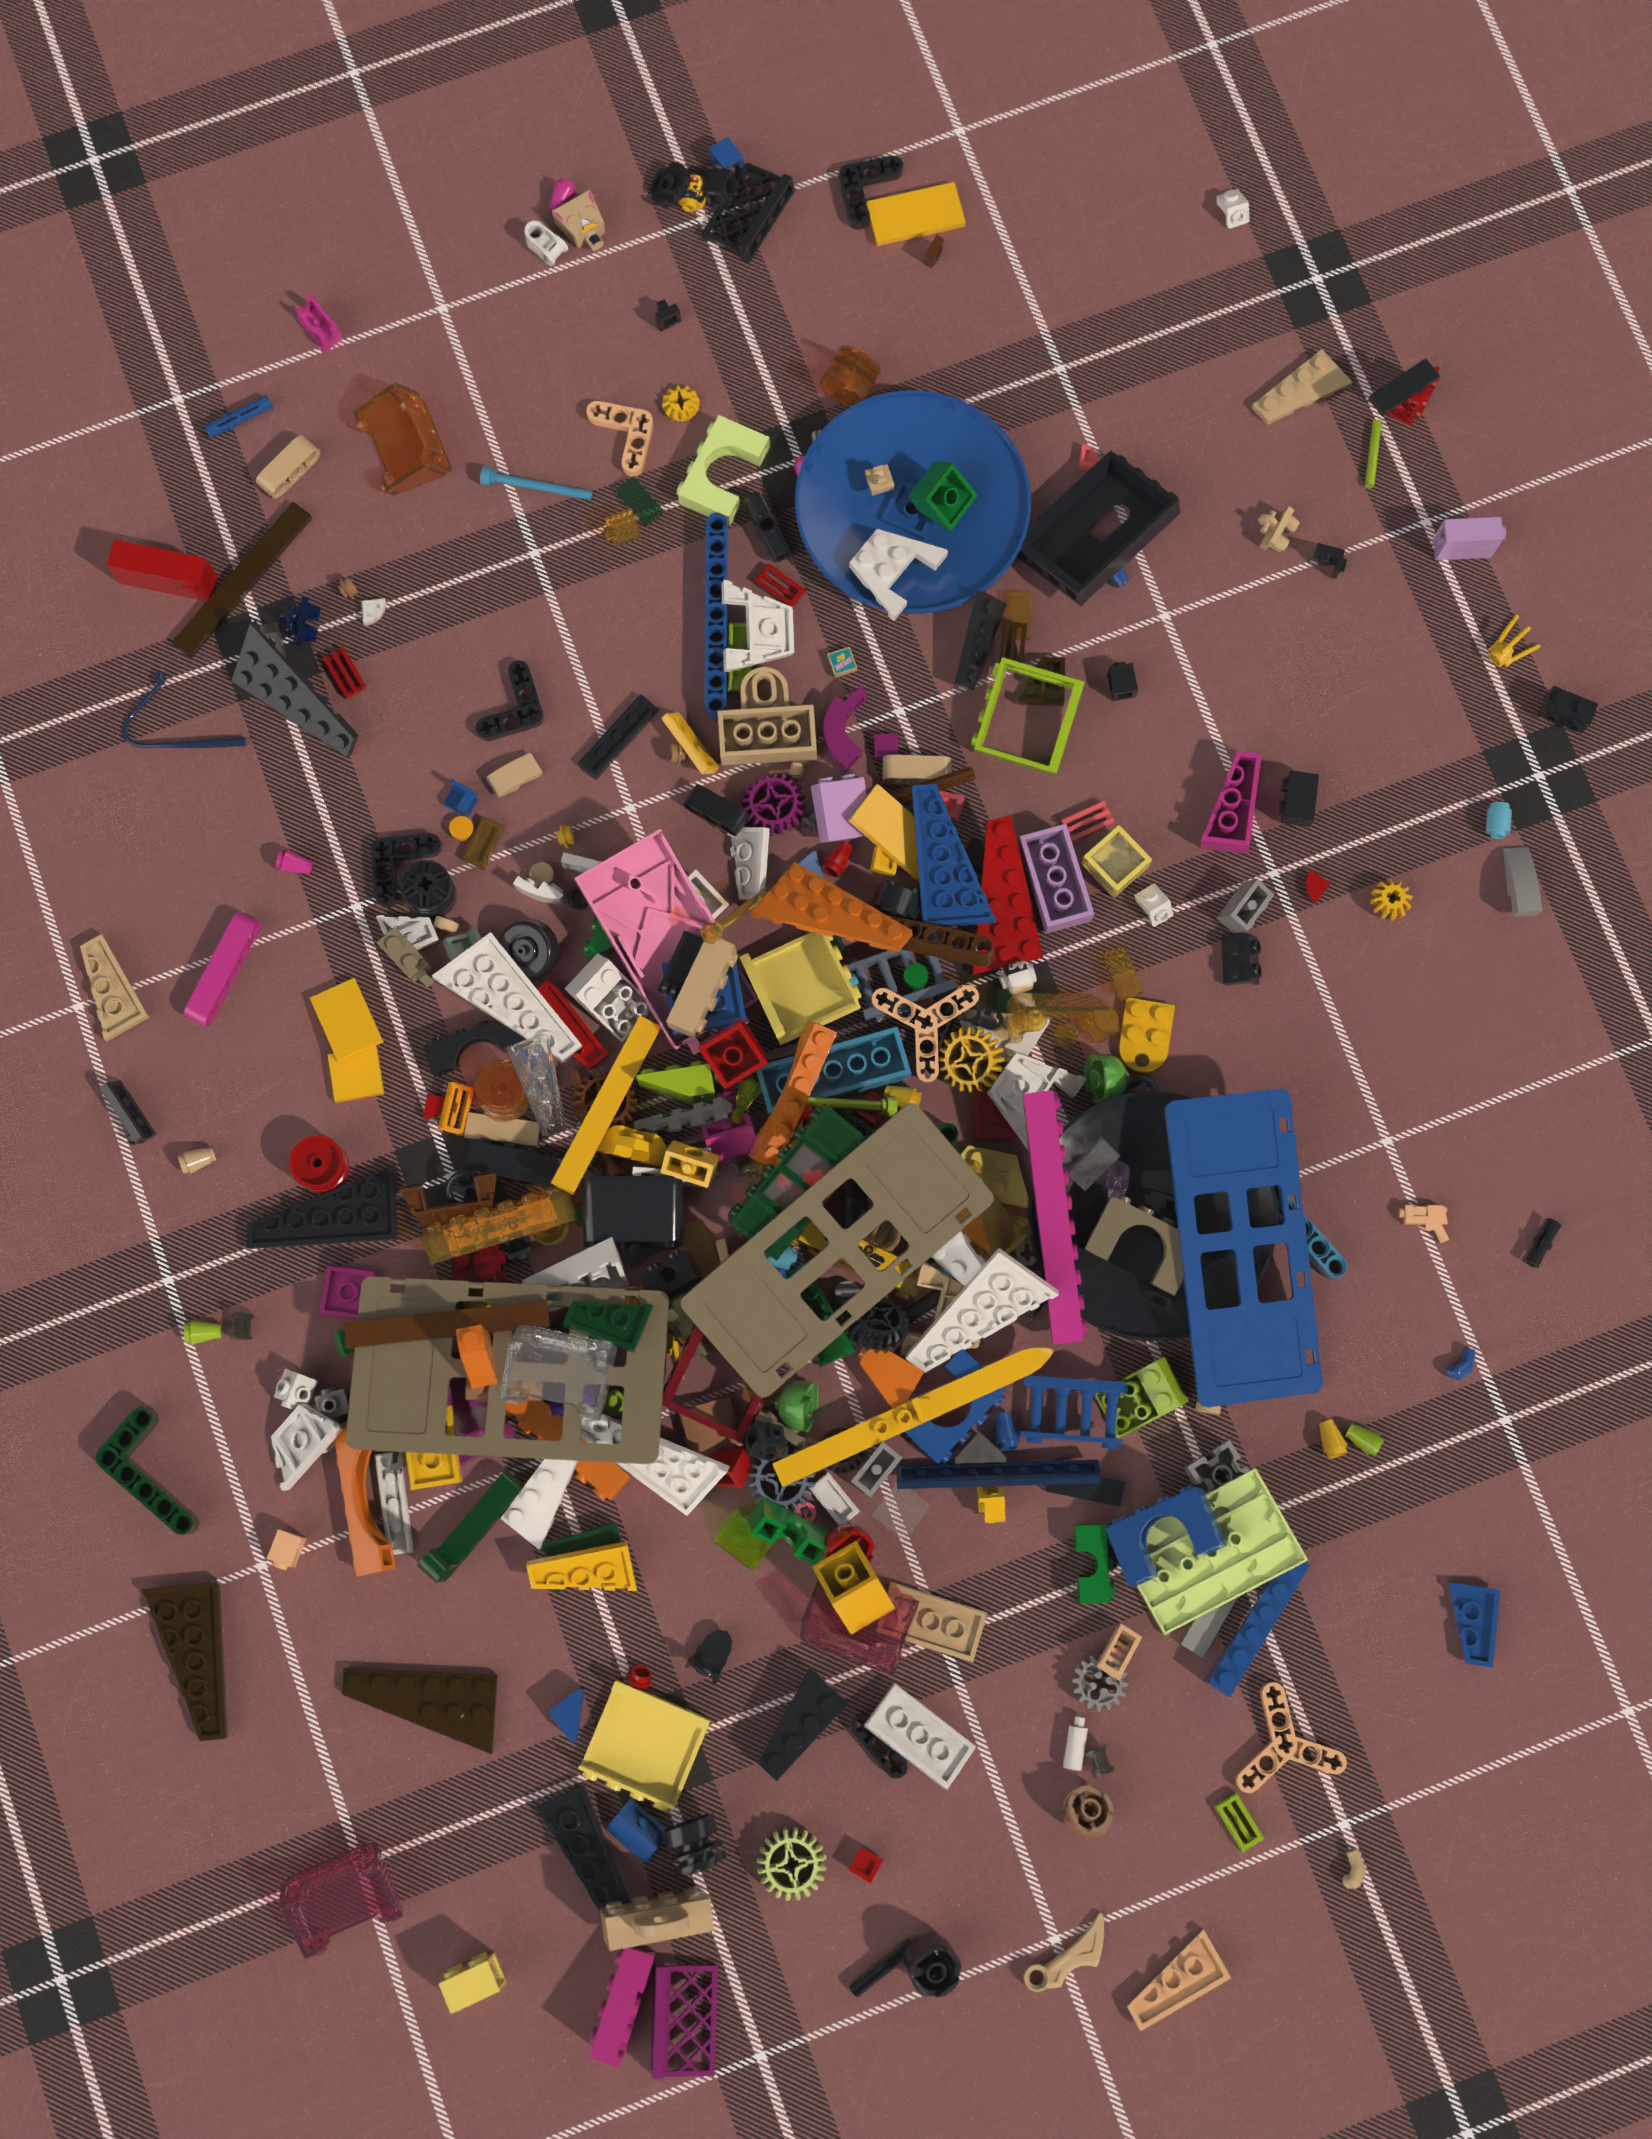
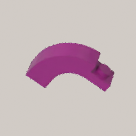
M861 685L856 690H850L844 697L845 701L836 696L829 705L824 719V743L827 753L833 763L843 773L862 757V750L847 736L844 728L848 718L867 700V691Z

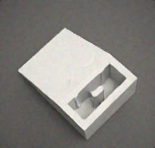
M598 953L565 988L586 1011L621 1042L630 1035L639 1016L645 1018L651 1012L639 990L609 959Z

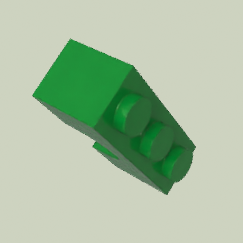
M764 1498L749 1515L751 1535L773 1545L778 1537H781L791 1545L794 1556L812 1565L817 1564L825 1554L827 1529Z
M1106 1524L1073 1526L1074 1552H1088L1095 1560V1569L1091 1575L1076 1577L1079 1604L1111 1602V1597L1115 1596L1114 1581L1109 1580V1571H1113L1112 1555H1108L1107 1545H1111V1541L1105 1529Z

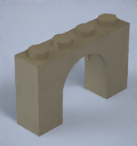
M1119 1193L1116 1197L1110 1195L1083 1249L1104 1260H1108L1120 1235L1126 1229L1135 1225L1149 1226L1159 1234L1164 1246L1162 1260L1150 1283L1175 1295L1183 1280L1178 1229L1174 1227L1176 1223L1166 1217H1162L1161 1220L1153 1217L1154 1211L1142 1205L1139 1208L1130 1205L1131 1199Z

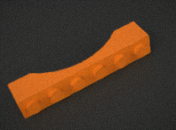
M811 1020L807 1021L798 1041L793 1065L783 1091L771 1115L759 1131L748 1155L755 1161L765 1165L769 1163L773 1165L779 1158L777 1156L779 1150L785 1144H789L837 1032Z
M347 1422L339 1423L344 1429L333 1441L336 1447L337 1466L340 1472L341 1491L344 1497L345 1516L348 1522L349 1541L352 1547L353 1567L356 1577L394 1570L396 1566L392 1543L383 1535L375 1523L367 1499L366 1474L372 1450H355L350 1448L346 1443Z

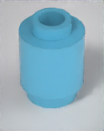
M1493 802L1490 804V808L1487 809L1486 833L1491 835V838L1504 839L1505 835L1511 833L1512 810L1510 809V804Z
M789 1245L777 1261L765 1251L764 1255L774 1267L789 1270L790 1266L796 1265L798 1252L794 1251V1246Z

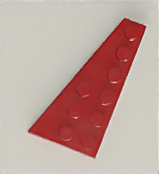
M1007 816L986 821L981 888L995 916L996 923L976 925V934L989 937L992 940L994 960L986 967L973 965L972 974L1003 968L1006 964L1020 960L1028 962L1043 958L1012 817ZM980 950L978 952L985 953L987 950Z

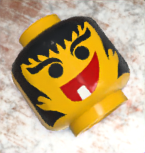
M690 175L688 190L678 202L688 212H695L705 206L706 199L701 191L705 182L698 175Z

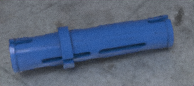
M264 395V397L246 404L233 412L223 413L222 417L205 424L204 427L210 439H212L214 436L227 430H235V426L273 409V406L268 396ZM256 407H259V408H257V409H255V410H253V411H251V412H249V413H247V414H245V415H243V416H240L241 414H243V413H245V412H247V411H250V410H252V409H254V408H256ZM237 417V419H235V420H233V421H230V422H228L227 424H224V425L218 427L219 425H221V424H223V423H225V422H227V421H229V420H231V419Z

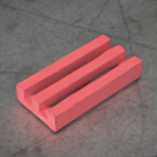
M1102 801L1061 820V825H1067L1073 843L1114 824L1115 821L1111 817L1105 801ZM1102 810L1101 813H1098L1070 827L1068 826V824L1073 823L1081 818H1084L1094 812ZM1103 817L1106 818V821L1101 822L1075 835L1072 834L1073 831L1079 828H1082L1090 823H1093Z

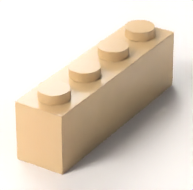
M707 934L666 1020L669 1028L696 1039L698 1033H703L707 1024L705 1018L708 1012H712L716 1006L718 990H722L726 985L728 979L726 973L729 967L733 968L737 961L738 954H736L737 951L734 944Z

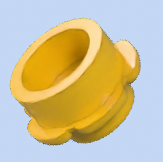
M561 825L560 831L556 832L559 844L569 848V845L575 844L572 828L570 825L565 827Z

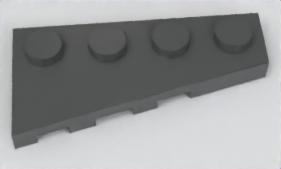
M718 1097L713 1099V1104H705L704 1102L693 1104L694 1110L679 1108L672 1110L669 1117L666 1114H658L634 1121V1128L638 1131L654 1133L658 1135V1131L662 1130L675 1132L681 1130V1126L689 1124L691 1127L705 1125V1121L712 1119L715 1122L728 1120V1116L735 1115V1108L732 1103Z

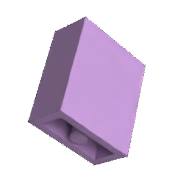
M1502 518L1445 519L1433 538L1435 560L1491 558L1506 538V527L1502 525Z
M855 774L840 776L841 780L833 781V777L818 779L819 784L811 786L820 843L866 837L848 821L867 796L864 777L855 778Z

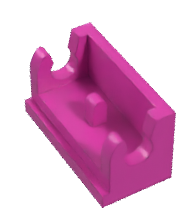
M310 294L305 297L307 304L304 308H301L299 305L296 306L295 310L298 315L296 318L325 353L343 339L339 328Z

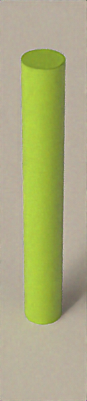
M1377 419L1372 422L1365 479L1366 488H1373L1375 483L1382 421Z

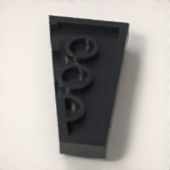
M976 591L954 683L968 690H974L1007 605L984 591Z

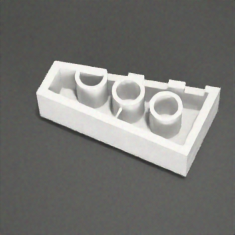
M612 1237L522 1280V1284L614 1289L629 1286L621 1258ZM547 1292V1300L561 1301L562 1293ZM549 1306V1312H552V1311H555V1310H558V1309H561V1308H564V1307H552V1306Z

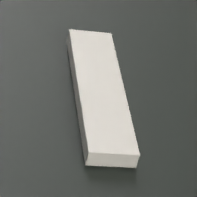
M392 1452L376 1454L375 1462L385 1537L392 1543L394 1555L414 1552L404 1471L403 1468L390 1469Z

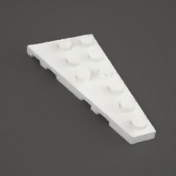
M998 1248L906 1353L905 1359L926 1373L950 1359L954 1353L961 1349L969 1348L978 1339L988 1337L1017 1320L1018 1316L1028 1310L1032 1311L1038 1308L1040 1303L1049 1298L1057 1297L1059 1290Z

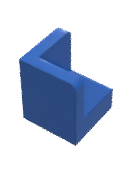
M728 136L709 147L710 161L714 167L720 165L722 168L729 169L735 165L739 171L743 169V156Z
M452 779L450 782L452 789L443 804L457 814L469 818L480 798L476 791Z

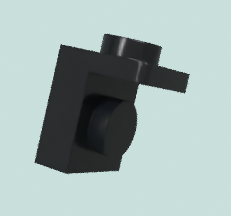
M1317 543L1311 559L1323 566L1333 565L1334 568L1331 576L1333 579H1336L1340 572H1344L1347 559L1344 558L1345 549Z

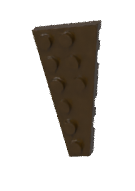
M220 1582L141 1589L150 1607L152 1619L155 1620L160 1633L159 1637L172 1671L178 1680L180 1692L188 1706V1713L199 1741L228 1738Z
M344 1668L342 1695L493 1754L498 1675Z

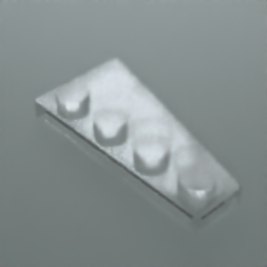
M540 1034L506 1047L542 1135L551 1136L567 1129L548 1034Z

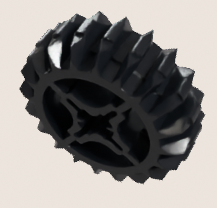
M884 1297L857 1321L852 1323L844 1332L846 1335H850V1341L857 1342V1347H866V1352L872 1349L876 1354L880 1350L886 1354L889 1350L895 1351L904 1342L909 1331V1319L906 1318V1311L901 1310L900 1304L895 1305L893 1299L888 1300ZM847 1310L842 1314V1324L852 1316Z

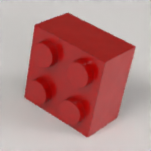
M742 1017L701 1041L698 1048L725 1090L768 1063V1056Z

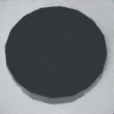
M671 162L665 169L662 167L651 182V199L660 207L668 208L675 205L688 190L690 173L679 162Z

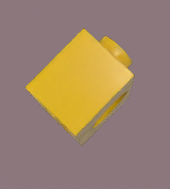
M673 1140L666 1150L660 1173L708 1188L715 1178L720 1155Z

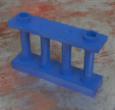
M1040 1376L1024 1377L1023 1386L1030 1388V1392H1033L1030 1432L1020 1431V1436L1027 1438V1443L1042 1444V1439L1100 1443L1104 1449H1117V1445H1124L1123 1439L1115 1438L1117 1400L1120 1399V1394L1127 1395L1128 1384L1125 1382ZM1046 1389H1055V1394H1057L1055 1434L1040 1433L1042 1397ZM1070 1391H1080V1396H1082L1080 1436L1065 1434L1067 1396L1070 1395ZM1095 1392L1105 1393L1107 1398L1105 1437L1090 1436L1092 1397H1095Z

